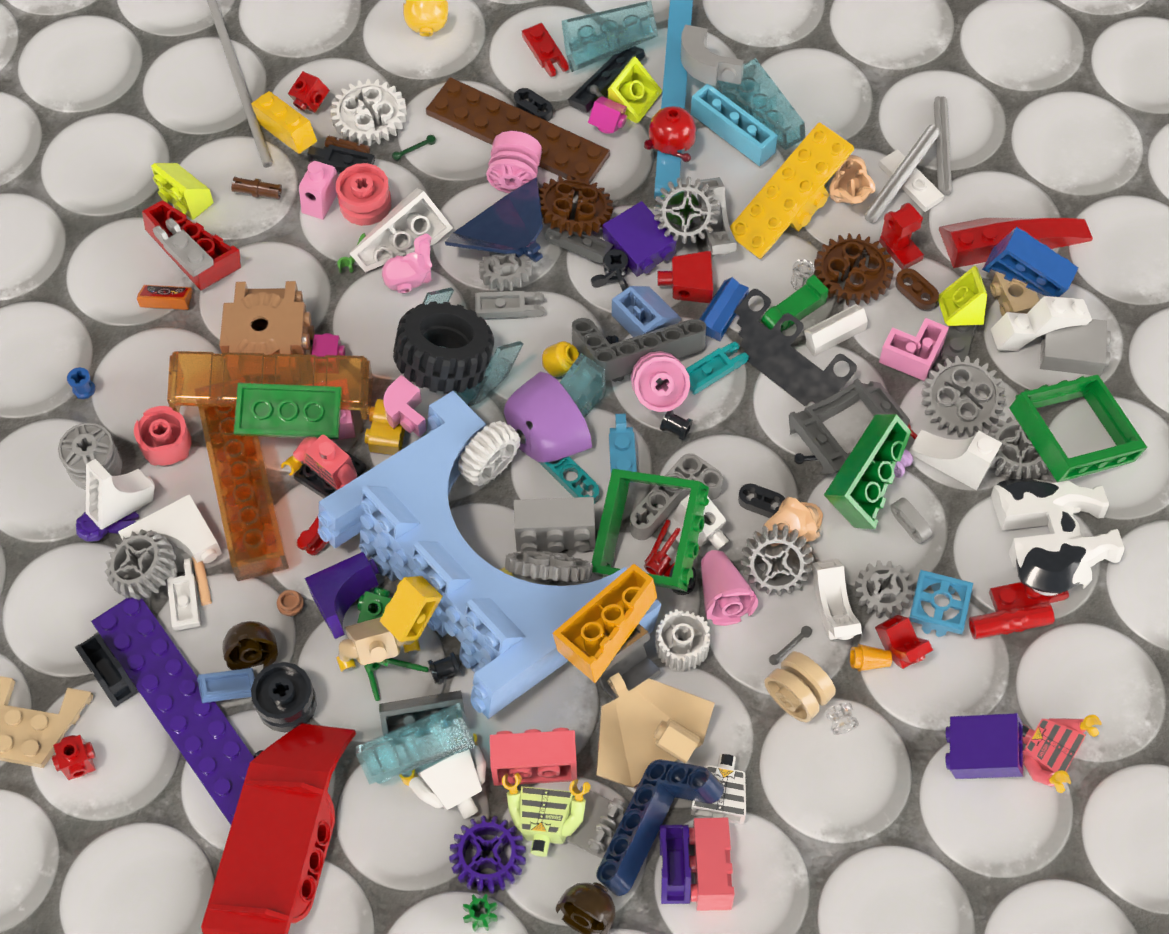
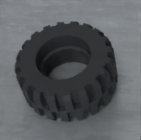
M437 301L429 302L428 305L422 303L415 308H411L401 317L396 333L393 358L400 373L404 374V377L410 382H415L416 386L422 389L424 387L428 388L429 391L435 393L437 391H443V394H448L452 391L460 393L464 392L466 388L470 390L485 378L493 351L494 337L486 321L482 317H478L477 313L471 309L466 310L464 306L459 304L457 306L451 305V302L437 303Z

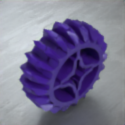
M483 815L481 817L482 823L477 824L475 819H471L470 829L465 825L461 826V831L464 835H454V840L457 843L450 845V851L454 854L449 856L450 863L455 864L452 867L453 873H460L458 876L460 883L468 880L467 888L470 890L478 884V893H483L484 887L488 886L489 892L493 894L495 885L499 884L500 889L505 890V880L511 884L515 883L512 873L516 875L522 874V869L518 865L526 864V858L522 856L526 853V846L520 845L524 841L523 836L516 835L517 828L515 826L507 829L509 825L508 820H503L499 825L497 816H493L491 822H487L486 816ZM494 835L496 837L492 840H484L480 836ZM471 843L476 854L472 858V862L467 865L464 859L465 852ZM508 843L511 848V856L508 863L504 865L499 855L504 850L503 847ZM482 850H488V852L491 850L493 858H487V856L483 858ZM490 868L496 873L480 874L476 871L480 872L483 869Z

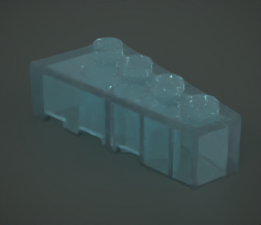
M459 702L356 746V755L369 785L375 782L381 784L390 780L395 775L410 772L418 767L475 748L472 729Z

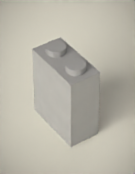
M1092 319L1087 325L1065 327L1041 335L1040 369L1085 375L1098 374L1101 376L1104 367H1108L1110 363V352H1107V346L1110 344L1111 331H1107V321Z

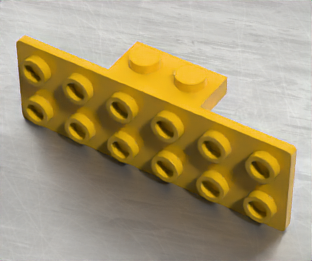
M817 123L730 225V230L736 242L761 259L790 225L798 232L802 227L808 225L812 215L818 208H822L825 205L827 198L830 196L824 187L825 183L854 151V146L822 123Z

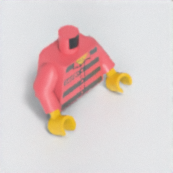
M324 434L319 438H305L293 452V456H290L281 464L282 469L286 465L291 467V473L289 474L291 476L301 468V461H303L306 466L336 491L357 478L351 457Z
M1088 715L1084 719H1041L1036 730L1023 724V743L1027 745L1023 751V764L1032 780L1051 787L1055 786L1058 793H1063L1065 788L1062 783L1071 784L1066 770L1086 736L1083 733L1087 731L1090 736L1096 737L1099 731L1096 727L1092 726L1102 725L1100 719L1096 715Z

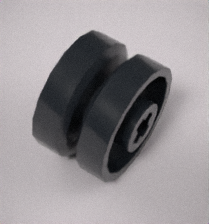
M288 662L271 664L262 669L253 681L251 687L252 702L262 722L270 729L284 733L289 732L302 723L307 724L314 716L317 706L316 693L305 670L296 664Z

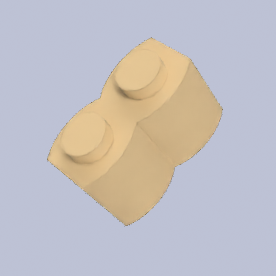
M669 719L667 723L662 720L654 733L656 746L683 763L688 761L700 741L699 736L672 719Z

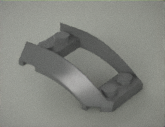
M856 379L851 385L833 396L805 407L804 411L798 413L791 412L789 414L790 435L798 433L822 464L823 469L820 473L834 474L839 472L850 453L846 454L822 422L844 411L860 399L874 416L875 414H897L908 427L910 419L881 383L870 381L869 384H865Z

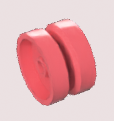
M362 163L347 167L340 173L336 181V193L339 199L340 211L344 218L360 226L373 225L382 221L391 209L389 182L384 171L375 165Z

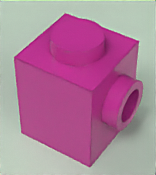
M601 96L594 102L588 123L598 127V130L603 133H614L619 128L622 129L627 120V115H625L627 107Z
M330 333L323 335L314 334L311 354L314 373L339 374L340 362L345 360V345H341L339 335Z

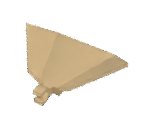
M619 672L607 680L617 698L601 707L596 776L633 788L640 783L646 768L651 762L658 759L677 761V758L656 746L654 733L662 720L667 723L669 719H672L699 736L700 741L696 748L703 745L714 702L650 678L630 691L626 688Z

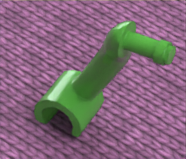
M365 233L360 236L357 245L367 236ZM352 256L349 258L342 257L338 260L339 273L346 266L349 267L350 273L353 272L355 260Z

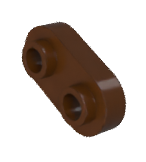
M906 268L898 272L895 281L898 291L922 310H929L936 306L939 292L929 281L914 269Z

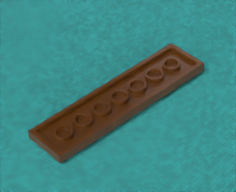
M451 77L426 108V115L491 145L495 137L502 132L517 131L531 135L542 146L538 167L561 176L566 180L568 175H570L572 180L579 176L580 181L583 182L588 178L590 184L610 156V150Z

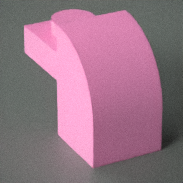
M400 375L387 388L383 402L386 418L393 429L400 423L407 432L411 433L413 431L420 437L427 430L425 418L414 410L422 402L420 389Z

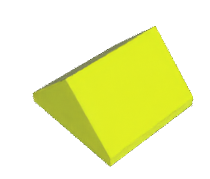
M635 56L632 57L608 88V99L626 106L625 115H627V119L639 123L663 91Z
M973 266L939 294L938 302L944 322L948 326L984 325L987 293L978 268Z

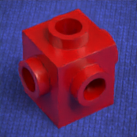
M302 71L287 94L294 100L293 105L302 111L307 109L315 113L330 90L318 77Z
M81 735L67 736L59 743L53 745L56 755L52 756L57 772L62 771L68 780L84 776L96 770L92 758L96 757L91 742L86 743Z

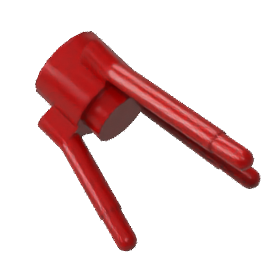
M669 519L665 521L649 556L644 561V568L649 574L669 577L670 570L675 565V562L672 565L669 564L671 559L666 553L680 533V528L675 529L661 551H658L671 523Z

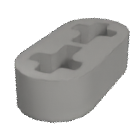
M902 497L890 505L891 512L896 520L915 542L921 544L932 536L928 523L906 498Z

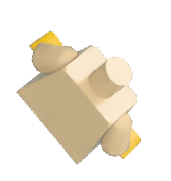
M381 617L345 627L348 639L340 642L339 656L336 657L340 671L343 672L345 669L356 667L354 659H357L360 665H367L396 657L400 654L401 646L404 647V653L414 650L420 651L419 639L399 642L380 622Z

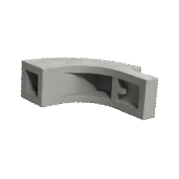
M685 25L681 36L680 54L684 69L695 79L709 85L716 86L718 80L740 85L743 79L744 60L720 56L710 52L706 48L708 29Z
M720 177L703 179L700 182L699 188H702L706 183L709 185L706 194L711 191L715 192V196L710 201H719V205L712 207V209L720 211L719 215L711 216L717 219V224H708L713 231L709 233L705 229L702 230L705 234L704 240L707 250L711 251L713 255H727L730 252L737 251V244L728 222L725 186ZM697 194L699 206L707 208L704 199ZM706 215L700 216L701 223L705 219Z

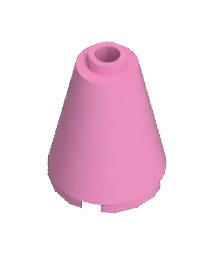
M711 550L707 552L701 559L706 617L708 620L711 619L713 624L720 626L741 622V616L748 613V616L752 615L758 607L757 596L723 551Z

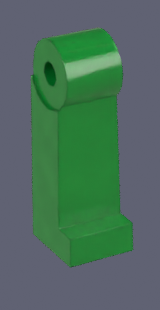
M813 275L807 279L803 287L777 306L768 309L762 316L761 322L768 329L772 330L786 313L793 315L800 321L826 303L829 289ZM791 320L783 322L781 332L787 330L795 323Z

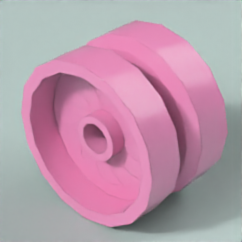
M657 351L644 355L634 365L631 373V385L640 403L653 411L665 412L675 409L686 399L690 389L689 375L685 367L676 357L666 352ZM661 378L664 381L661 384H657L656 380Z

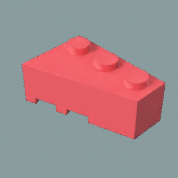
M728 817L694 818L693 828H689V845H694V856H689V867H691V873H695V884H691V902H696L697 911L731 910L735 894L731 879L733 869L730 860L731 845Z

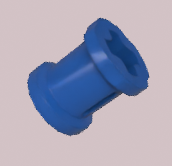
M78 367L68 373L67 381L78 399H88L95 393V384L90 380L88 370Z

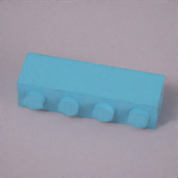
M706 84L692 96L691 115L758 166H761L775 154L778 135L714 87Z

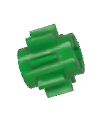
M473 894L470 905L463 904V909L469 912V914L463 917L464 923L472 921L474 932L478 927H484L486 931H489L488 924L491 921H498L497 915L491 913L498 908L497 903L489 904L487 894L483 898H476ZM481 908H484L486 914H481L479 918L476 917L475 911L480 912Z

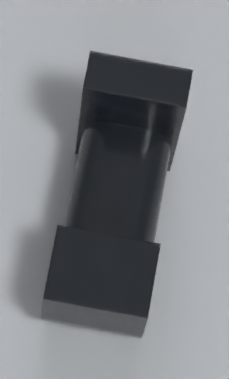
M99 632L80 645L75 646L89 670L94 673V677L114 707H117L138 693L124 668L114 658Z

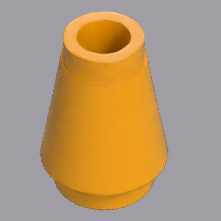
M858 644L857 647H852L850 650V666L858 671L890 667L892 654L890 650Z

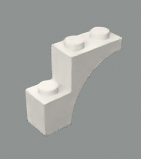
M1044 296L1027 314L1006 312L990 330L998 350L1019 351L1027 343L1041 335L1065 327L1087 325L1092 318L1084 299Z

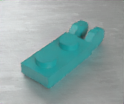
M732 342L723 348H718L686 368L690 380L689 390L693 395L731 373L734 369H738L749 360V356L745 352L740 353V355L731 360L728 358L738 351L740 345L737 342Z

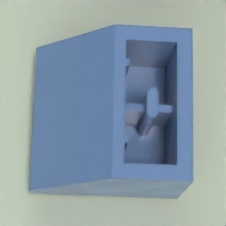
M630 286L612 299V316L632 337L671 326L681 321V317L649 286Z

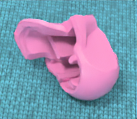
M423 234L415 239V252L409 253L406 256L398 255L385 262L382 268V278L384 284L389 289L396 290L398 293H408L412 291V288L432 281V264L430 260V242L432 238L429 234Z

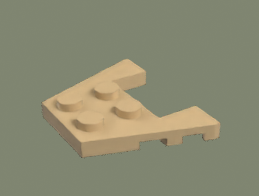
M0 676V761L44 768L55 753L53 745L59 743L64 738L63 736L72 724L75 725L80 718L79 714L82 709L92 701L93 694L89 691L67 688L59 714L8 706L16 682L13 678Z

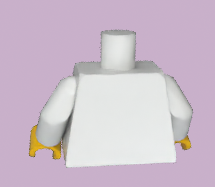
M472 733L473 742L466 743L464 738L461 737L462 749L421 770L418 774L414 767L409 765L408 767L412 774L409 777H403L399 773L401 780L412 789L420 800L434 808L443 807L445 810H448L457 805L463 819L478 812L472 796L482 791L481 785L485 782L486 760L478 746L477 735Z

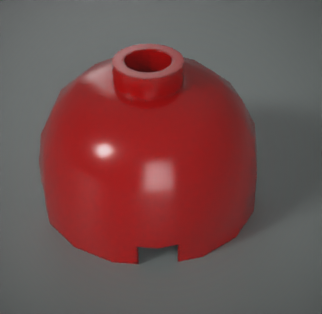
M670 106L660 109L652 117L649 126V140L652 141L655 149L662 153L677 154V150L685 148V151H687L694 144L696 125L694 118L687 110L681 107Z

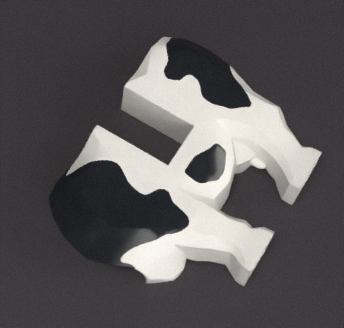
M1016 478L1001 481L993 487L991 498L1001 530L1048 525L1050 534L1013 538L1009 550L1013 568L1017 564L1018 577L1021 583L1032 588L1035 592L1052 596L1070 590L1078 584H1082L1084 589L1092 581L1090 567L1104 559L1114 563L1120 562L1124 552V545L1118 529L1094 537L1081 535L1079 523L1073 516L1074 513L1083 511L1090 513L1096 518H1104L1109 502L1102 485L1090 489L1077 486L1069 480L1057 483V481L1049 482L1031 478Z

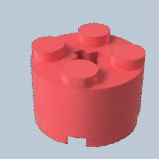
M156 406L146 410L143 413L144 416L139 422L137 420L134 426V436L143 456L154 466L171 465L185 460L189 455L192 440L184 417L168 406Z

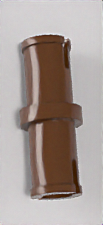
M233 178L235 183L232 182V192L251 194L255 198L263 196L279 200L281 197L279 195L282 193L281 184L261 182V179L257 178L255 180Z

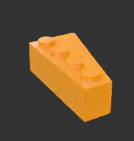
M631 565L552 633L557 651L596 683L657 599L653 578L637 565Z

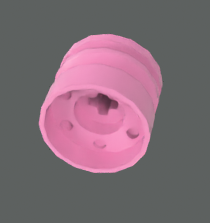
M507 131L497 135L493 140L491 158L486 172L488 182L497 190L511 193L536 178L542 154V146L538 140L531 135L517 131Z

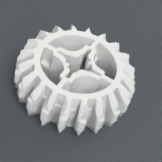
M501 421L493 422L489 427L485 426L481 432H477V435L465 446V451L461 453V458L458 461V470L464 476L463 478L473 485L481 486L488 484L490 480H494L499 474L501 475L502 471L513 461V457L518 452L517 449L520 447L521 439L519 434L511 425Z

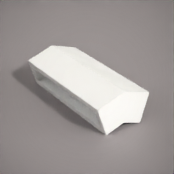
M855 304L804 330L806 346L812 355L816 356L865 331L868 321L864 308Z

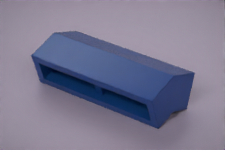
M733 277L724 280L699 319L706 324V336L721 341L737 315L735 313L736 308L748 295L749 287L740 284Z

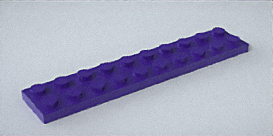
M133 597L130 599L126 598L91 622L231 825L249 764L254 757L215 702L202 703L197 681L198 677L141 598L139 601Z

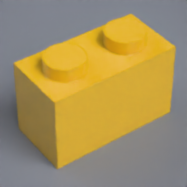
M423 576L404 577L397 585L393 598L386 605L380 622L399 642L418 640L443 596Z

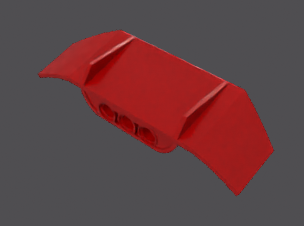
M302 723L275 741L250 762L201 925L203 934H288L291 923H297L308 915L313 905L335 824L334 805L327 792L340 757L356 735L355 730Z

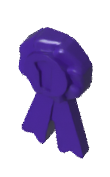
M135 511L101 530L84 512L76 520V534L85 541H99L107 533L119 534L118 531L134 524L135 520L139 519V514Z

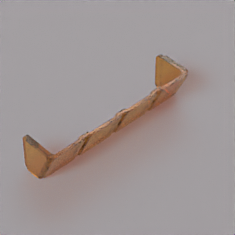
M175 351L170 355L167 401L169 407L178 413L180 412V406L236 407L238 383L341 387V410H360L363 420H367L370 414L373 376L371 363L364 356L265 355L264 353L229 352L214 354L213 352Z

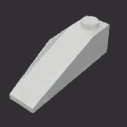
M416 188L349 254L363 271L367 272L384 265L387 260L393 257L413 253L415 251L414 241L419 236L429 234L432 238L431 246L451 231L453 227L423 190Z

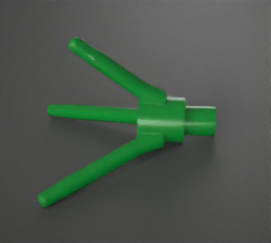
M394 658L364 666L375 701H379L380 696L373 672L381 665L388 666L392 664L422 672L429 671L428 667Z

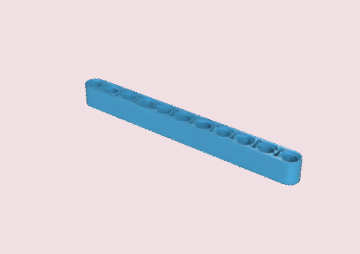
M670 0L661 109L670 106L685 109L688 72L684 69L680 58L681 36L684 26H691L693 0ZM658 151L654 199H656V196L663 195L660 191L662 187L667 191L671 190L668 186L669 181L675 187L678 186L677 178L680 177L681 158Z

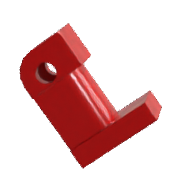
M910 203L901 205L900 210L896 212L890 211L885 214L883 229L879 239V243L886 247L888 254L891 255L901 269L917 264L924 257V254L911 240L912 233L921 228L923 217Z

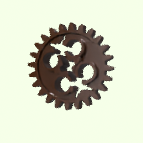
M570 175L567 176V180H564L561 176H558L557 181L551 178L549 184L544 182L543 187L539 188L542 218H544L543 223H551V229L560 228L559 233L567 230L569 236L573 232H577L579 237H581L582 232L590 236L592 230L599 233L600 228H603V224L612 217L613 200H609L610 194H604L605 188L597 189V182L589 184L588 178L583 182L580 181L579 176L575 180H572ZM574 191H579L575 218L570 220Z
M848 233L847 239L844 240L841 235H838L837 242L829 239V245L823 244L822 250L817 252L813 275L817 276L829 289L828 298L834 295L837 296V303L842 299H846V305L848 306L851 300H854L857 305L860 304V300H864L866 304H869L870 297L877 301L879 294L884 295L886 288L890 287L894 274V263L890 262L891 255H885L886 247L878 249L879 241L871 244L869 236L865 240H861V234H858L856 239H853L852 235ZM864 250L870 256L867 267L865 266L867 258L861 259ZM839 271L842 273L841 281L846 280L843 289L838 283Z

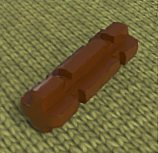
M330 135L325 140V147H329L330 144L370 154V147L365 144H360L359 146L357 142L342 138L337 140V137Z

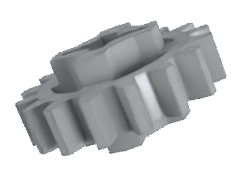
M489 252L490 257L483 256V262L479 263L480 279L483 280L485 286L490 284L492 290L499 287L500 291H503L505 287H508L512 291L513 286L522 287V281L528 282V276H532L531 259L525 254L518 258L516 253Z
M877 560L876 567L869 563L867 564L866 571L860 570L859 578L855 582V587H857L855 597H861L859 606L865 604L868 606L866 611L868 614L875 610L876 617L879 618L881 613L884 612L887 618H891L892 611L900 615L902 607L908 608L909 600L912 599L914 593L911 591L913 581H907L909 577L908 572L903 574L900 572L901 565L893 568L892 562L888 561L887 565L883 566L881 561Z

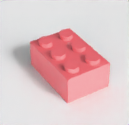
M555 728L551 732H541L538 729H529L524 731V733L513 734L511 731H499L496 735H490V761L494 786L503 785L502 778L505 774H508V782L514 785L516 783V773L521 775L520 784L571 782L576 780L575 730Z

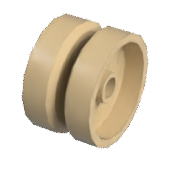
M795 651L791 652L781 662V669L776 668L764 679L765 687L774 701L789 715L805 723L811 721L819 712V705L827 704L836 693L835 686L826 672L812 659Z

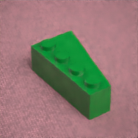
M875 414L824 493V496L854 528L876 529L878 523L876 516L879 509L884 507L886 489L888 484L893 483L896 462L901 461L911 434V430L897 414Z

